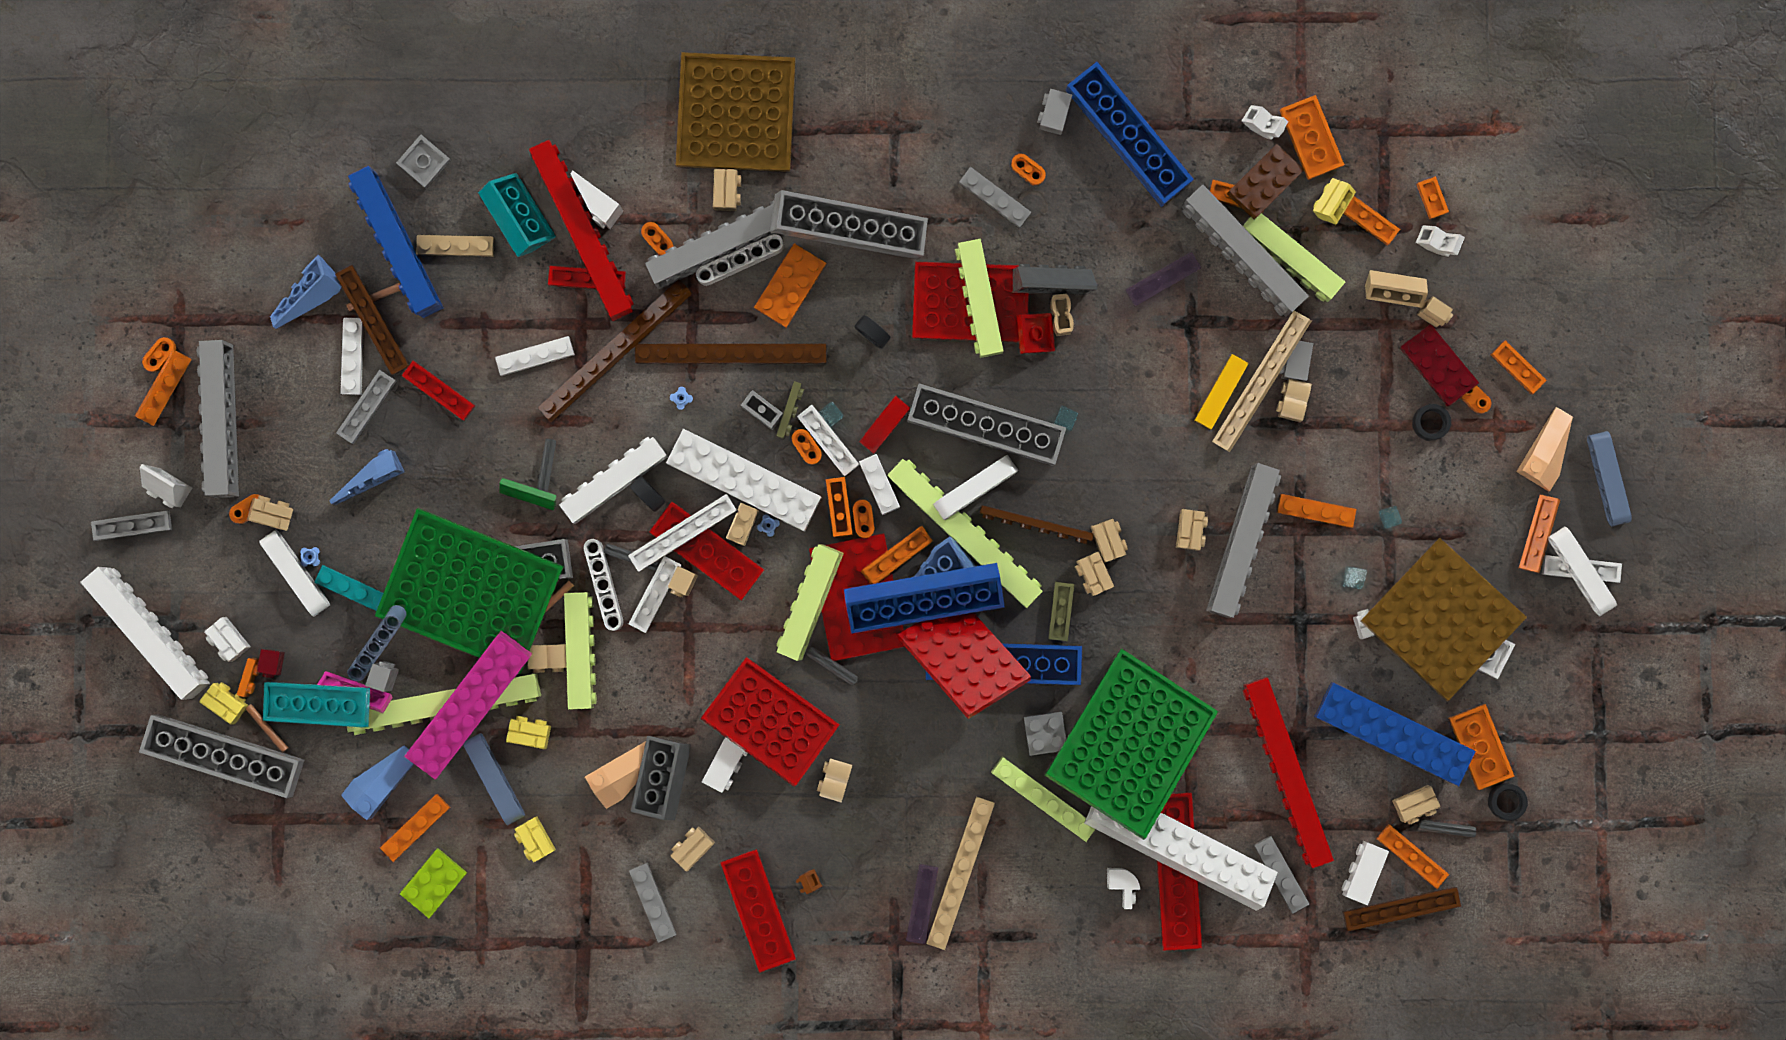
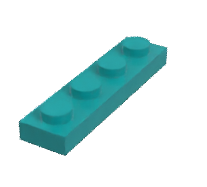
M322 565L314 582L377 611L383 596V592L325 565Z

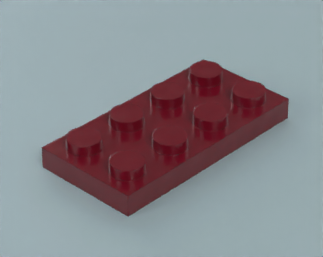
M1431 324L1400 346V350L1447 407L1479 384L1478 380Z

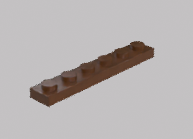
M350 265L336 273L337 279L390 373L394 375L407 368L409 364L354 266Z
M981 505L979 514H983L982 518L994 520V517L1002 519L1001 523L1012 525L1014 522L1020 524V528L1031 530V527L1039 529L1038 532L1048 535L1050 532L1057 533V537L1068 539L1069 536L1074 537L1076 542L1087 544V541L1091 542L1094 533Z
M1451 887L1342 912L1346 930L1352 931L1461 907L1457 887Z

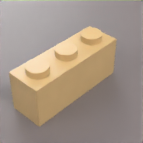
M1370 270L1365 284L1366 299L1423 308L1428 294L1427 279Z

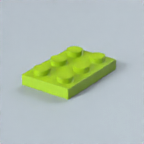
M437 848L401 891L400 895L426 917L431 918L465 877L467 872Z

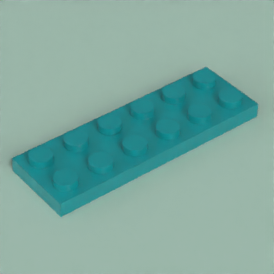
M264 682L263 721L369 727L370 688Z

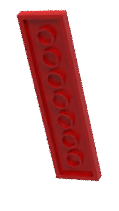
M1172 793L1161 813L1194 829L1192 793ZM1157 861L1162 950L1202 948L1198 881Z

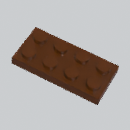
M1276 144L1229 190L1227 195L1255 220L1304 169Z

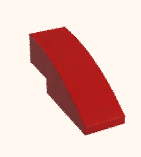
M895 396L859 442L875 454L909 412L910 407Z

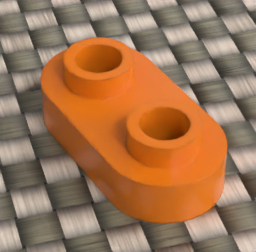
M1017 154L1013 157L1011 167L1015 173L1031 185L1036 186L1043 183L1046 173L1040 165L1025 154ZM1018 162H1023V163H1024V167H1022V168L1018 167V166H1017V163H1018ZM1034 173H1037L1039 175V178L1034 179L1032 175Z
M648 222L643 225L641 234L658 255L666 254V250L661 249L662 244H667V249L674 247L671 239L656 223ZM650 230L655 231V234L653 236L648 235V232Z
M165 337L158 339L143 357L142 364L144 368L151 372L160 371L173 349L176 350L174 341ZM165 345H169L168 351L164 350ZM156 359L157 364L153 366L152 361Z
M1478 386L1473 388L1470 393H1466L1461 397L1476 413H1485L1491 408V399ZM1480 400L1484 401V407L1479 405Z
M804 429L796 430L792 435L794 446L806 463L811 465L817 464L822 457L820 448L808 431ZM800 436L805 437V441L803 443H800L798 441V438ZM815 452L816 457L813 459L809 458V453Z
M250 495L234 505L229 512L230 519L235 523H246L253 498L258 499L259 495ZM238 510L242 513L240 517L236 516Z
M858 500L853 506L855 531L859 537L868 538L874 533L872 506L866 500ZM864 506L866 512L860 513L859 507ZM863 525L868 526L869 530L867 532L861 530Z

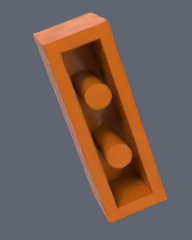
M845 477L826 479L833 537L851 536L853 533Z

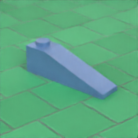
M317 255L302 272L304 274L303 278L298 284L294 283L292 285L290 296L283 298L270 316L275 329L328 301L340 291L342 286L335 275L336 273L321 256Z
M388 449L379 452L377 457L373 458L329 500L330 503L337 505L404 473L396 452L389 451Z
M948 537L934 547L930 556L923 562L914 577L975 567L976 565L969 554L952 537Z
M405 745L353 779L341 796L349 806L366 820L374 817L414 765L404 757L410 750Z

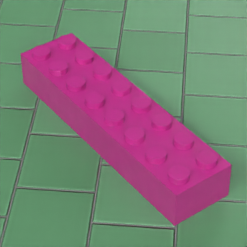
M500 631L404 757L436 780L528 661L532 653L503 631Z

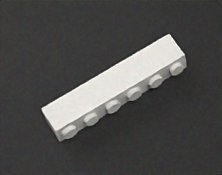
M649 437L645 438L639 443L640 447L635 450L633 448L628 450L622 460L618 461L617 459L608 465L609 469L604 473L603 471L598 472L593 476V481L581 484L575 494L572 495L570 493L561 499L563 502L559 505L573 524L581 521L668 457L654 437L651 439Z

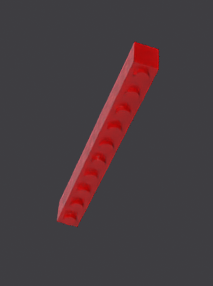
M547 140L529 148L532 159L611 320L614 321L632 313L631 306L634 305L630 295H625L623 290L626 288L622 278H617L615 272L618 270L614 262H609L607 258L609 252L606 245L600 244L599 238H601L597 227H592L590 222L593 219L589 211L585 212L582 207L585 204L580 194L576 195L574 191L577 188L572 177L568 178L566 174L568 168L564 160L560 162L558 158L560 152L556 144L552 145L550 140Z
M1268 677L1244 684L1242 692L1245 700L1250 702L1251 708H1249L1252 719H1256L1258 725L1255 726L1256 732L1259 737L1263 738V751L1265 755H1269L1271 761L1268 763L1272 774H1276L1277 781H1275L1278 791H1282L1284 797L1282 804L1285 810H1288L1291 817L1288 820L1292 829L1295 828L1296 830L1295 840L1297 845L1303 849L1304 853L1301 856L1304 864L1310 868H1315L1334 861Z

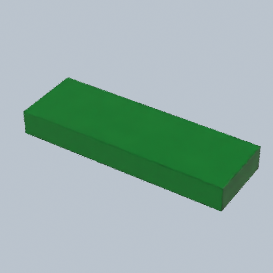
M502 478L499 483V493L550 510H554L556 507L557 496L505 478Z

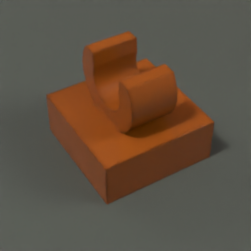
M815 869L800 875L796 880V883L801 882L803 888L800 890L801 893L806 892V894H809L822 887Z

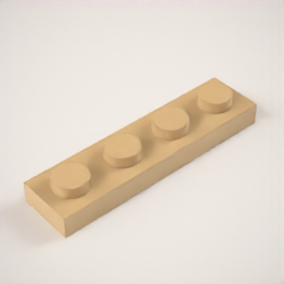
M417 235L416 254L494 257V237Z

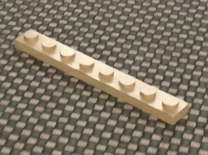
M1293 311L1212 442L1228 452L1232 450L1312 322L1309 318Z
M976 796L926 942L928 945L943 950L946 948L995 804L994 802Z

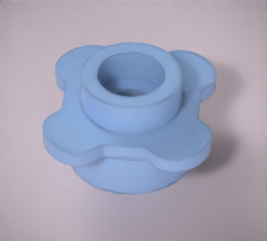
M679 387L675 394L670 395V400L674 401L677 408L682 410L684 406L692 402L693 397L688 395L685 387Z
M765 514L762 516L763 520L757 525V529L772 537L780 522Z
M317 547L301 549L302 566H318L320 564L318 559L320 550Z

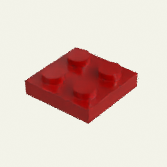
M1051 313L1017 315L1020 354L1055 351Z

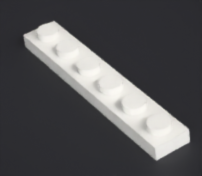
M725 494L628 556L637 571L640 572L737 510L728 495Z

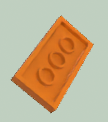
M1316 95L1279 110L1281 116L1289 121L1286 128L1308 180L1344 166Z
M794 243L757 301L754 309L787 328L827 263Z
M1486 704L1448 718L1458 743L1476 751L1468 769L1477 790L1514 777Z

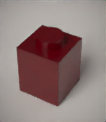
M261 649L257 672L263 673L262 677L267 678L281 675L285 652Z

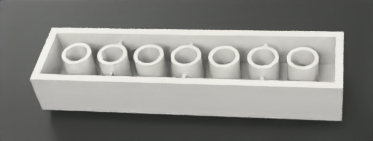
M685 429L682 430L666 462L668 465L804 532L822 499L821 496Z
M97 567L81 581V584L181 700L193 699L210 684L206 673L196 668L194 659L184 654L182 645L172 640L169 630L164 626H160L157 622V616L145 608V602L132 593L134 591L133 588L120 579L121 574L115 568Z

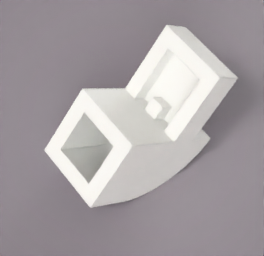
M1254 105L1250 106L1242 119V122L1248 128L1270 140L1273 137L1279 138L1289 122L1284 117L1273 116L1263 107Z
M1423 225L1416 243L1431 252L1449 257L1450 254L1458 255L1465 237L1460 234L1445 233L1436 226Z
M1107 868V888L1122 889V907L1124 909H1132V904L1136 902V895L1132 890H1140L1137 878L1126 869Z

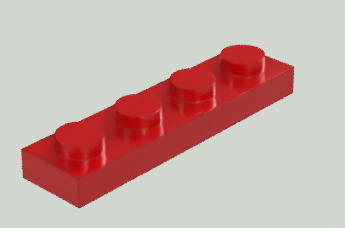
M549 266L548 286L596 289L586 268ZM626 271L615 272L617 278H622L625 284Z
M412 361L402 374L405 379L463 421L467 419L475 408L473 403L415 361Z

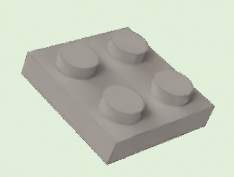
M420 135L396 164L427 189L451 159L424 136Z
M1062 712L1024 717L1029 756L1058 752L1066 740Z

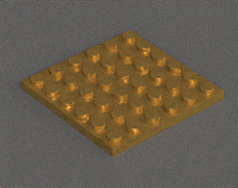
M681 52L676 167L790 172L796 59L794 57Z
M1439 538L1360 622L1441 697L1449 701L1527 617Z

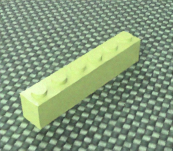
M1262 213L1255 220L1250 217L1243 225L1279 265L1281 264L1286 268L1285 271L1290 276H1296L1300 279V283L1305 288H1311L1316 292L1315 296L1321 301L1329 302L1344 285L1345 281Z
M981 239L958 243L955 255L956 259L961 262V267L958 268L960 279L965 281V286H962L964 298L968 297L969 301L966 309L968 316H972L973 323L970 324L971 334L976 336L977 342H974L975 353H979L980 358L1003 354V346Z
M818 544V547L813 549L811 565L806 567L804 583L799 585L797 601L794 600L792 603L790 619L787 618L783 627L785 629L784 634L778 639V653L796 661L803 659L843 557V552L823 544Z
M588 592L564 593L568 709L594 708V704L597 703L596 693H593V685H596V674L592 673V666H595V654H592L595 638L594 635H591V627H594V616H590V608H593V596H590Z
M1003 756L992 769V774L1085 842L1095 831L1094 828L1084 824L1085 816Z

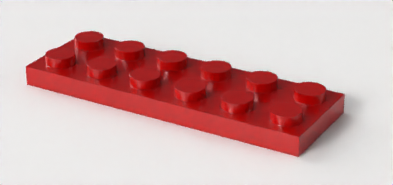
M671 502L649 532L657 538L691 515L674 502ZM710 529L705 530L674 550L741 601L764 572L762 567Z
M755 849L720 862L759 973L796 960L758 850Z

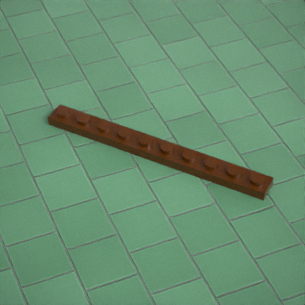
M678 279L544 401L538 409L550 422L555 420L691 296L692 292Z
M637 344L635 346V363L826 364V344Z

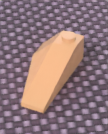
M1555 407L1516 472L1550 492L1560 476L1573 417Z
M646 741L585 776L592 791L606 809L624 799L637 784Z

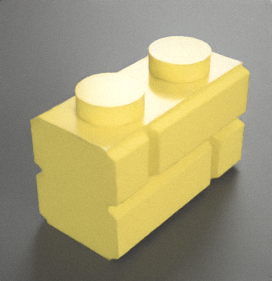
M1332 178L1330 183L1324 187V193L1321 198L1315 202L1313 212L1321 220L1336 225L1356 191L1349 183Z
M222 682L220 684L213 683L201 698L200 703L230 725L237 723L248 707V704L245 703L246 699L238 696L237 693L235 695L229 691L230 687Z
M516 716V719L510 720L506 742L547 749L551 726L546 725L547 721L535 719L534 723L529 722L527 717Z
M537 816L515 828L516 833H514V836L519 844L523 843L526 848L524 854L529 861L532 859L534 863L556 850Z

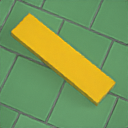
M1231 354L1194 421L1210 430L1213 428L1248 366V362Z

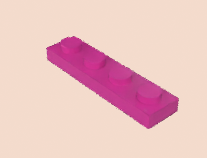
M327 671L324 672L317 684L370 688L364 684ZM370 688L369 709L384 713L393 698L392 695Z

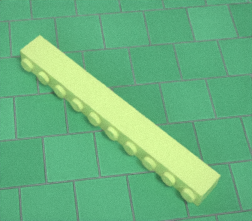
M902 459L887 477L952 537L980 565L997 563L1001 585L1027 608L1043 592L1040 589L1042 585L1034 578L1030 580L1026 576L1028 572L1021 565L1017 567L1012 562L1014 559L1007 552L1003 554L998 549L1000 545L995 540L991 539L989 541L984 536L986 532L980 526L975 527L970 523L972 519L965 512L961 514L958 511L948 519L943 520L933 504L943 497L944 492L937 486L933 488L928 483L930 479L923 472L919 474L914 470L916 466L909 459L907 461Z
M531 674L515 677L491 709L499 708L498 704L506 703V707L518 705V700L525 699V703L537 701L536 697L541 696L538 675ZM456 689L390 701L384 713L369 709V727L347 726V731L354 732V735L366 733L365 729L373 728V732L385 730L384 726L391 724L392 728L404 726L403 722L411 721V725L422 723V719L428 717L432 721Z

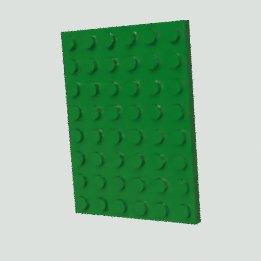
M417 508L375 616L383 619L392 606L399 605L405 609L407 614L401 627L479 658L500 631H503L530 652L564 566Z
M1120 649L1045 776L1144 840L1147 838L1218 711L1125 650Z

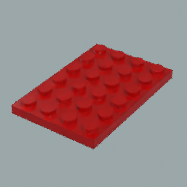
M915 262L912 338L976 341V336L971 334L970 324L973 323L972 316H968L966 305H969L968 297L964 298L962 286H965V281L960 279L958 268L961 267V263ZM986 264L1001 342H1019L1017 315L1028 314L1029 293L1013 292V269L1019 267V265Z
M884 533L868 538H858L826 545L844 553L822 608L831 660L836 661L905 647L898 639V634L904 631L903 625L851 633L844 589L871 585L861 570L888 551ZM809 548L810 556L812 555L814 548ZM892 572L878 583L894 581Z
M974 612L917 622L898 634L900 642L968 719L1031 680L1030 674Z
M747 657L701 717V720L794 787H796L840 725Z

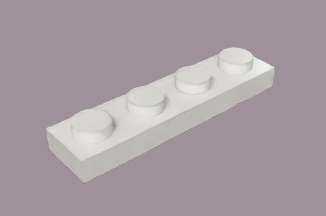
M343 318L342 395H362L364 325L360 318Z
M567 336L497 356L495 359L500 376L574 356L575 354L570 337Z
M813 405L797 416L844 476L860 465Z
M1544 555L1542 575L1572 578L1558 556ZM1590 560L1603 581L1620 583L1622 563Z
M666 556L663 557L629 625L645 633L647 632L669 590L668 585L677 566L681 567V564Z

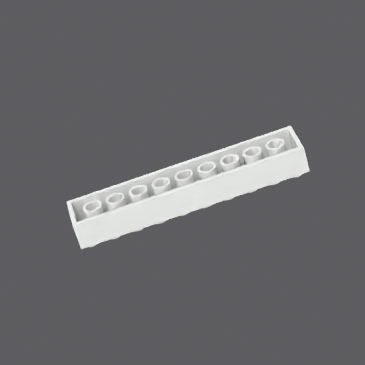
M1092 806L1084 824L1256 911L1265 906L1278 873L1163 813H1160L1147 838L1144 840Z

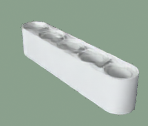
M777 234L769 235L701 266L696 272L697 279L704 286L718 282L779 254L784 248L783 240ZM778 240L780 246L775 249L771 248V241ZM755 248H761L763 250V253L760 256H754L752 254ZM744 256L745 262L743 264L735 263L736 257ZM726 264L728 269L725 272H719L718 266ZM705 271L711 274L708 280L700 278L701 274Z
M1006 455L937 500L933 505L943 520H946L1013 476L1019 470L1009 456Z
M1563 527L1549 536L1548 540L1595 613L1598 616H1602L1616 607L1617 603L1571 531L1567 527Z
M276 529L259 541L313 617L330 606L325 595L317 584L314 583L313 578L305 567L301 565L298 557Z
M589 539L584 544V552L604 625L608 630H619L623 626V617L604 548L600 541ZM591 543H597V552L591 553L589 551ZM597 561L603 563V569L600 572L594 569V564ZM605 579L608 581V588L601 590L599 583ZM607 598H611L614 603L610 609L604 606V601ZM613 616L619 620L618 625L614 628L609 624V620Z

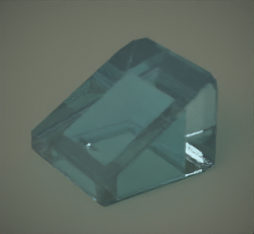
M833 401L818 412L830 428L844 418V415Z
M1061 405L1054 424L1066 427L1067 430L1071 431L1078 413Z
M1396 505L1379 511L1384 528L1387 529L1402 524Z
M1346 567L1343 586L1362 589L1367 570Z

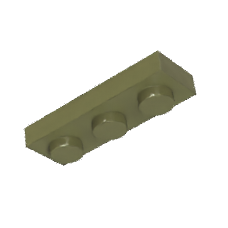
M795 381L793 383L776 435L777 438L784 440L785 436L790 435L792 425L789 424L791 418L796 417L798 407L795 406L797 400H801L804 393L801 383Z
M1055 582L1048 639L1068 641L1074 584Z

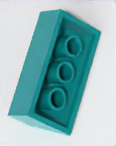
M517 173L491 180L478 192L517 257L535 251L556 237Z

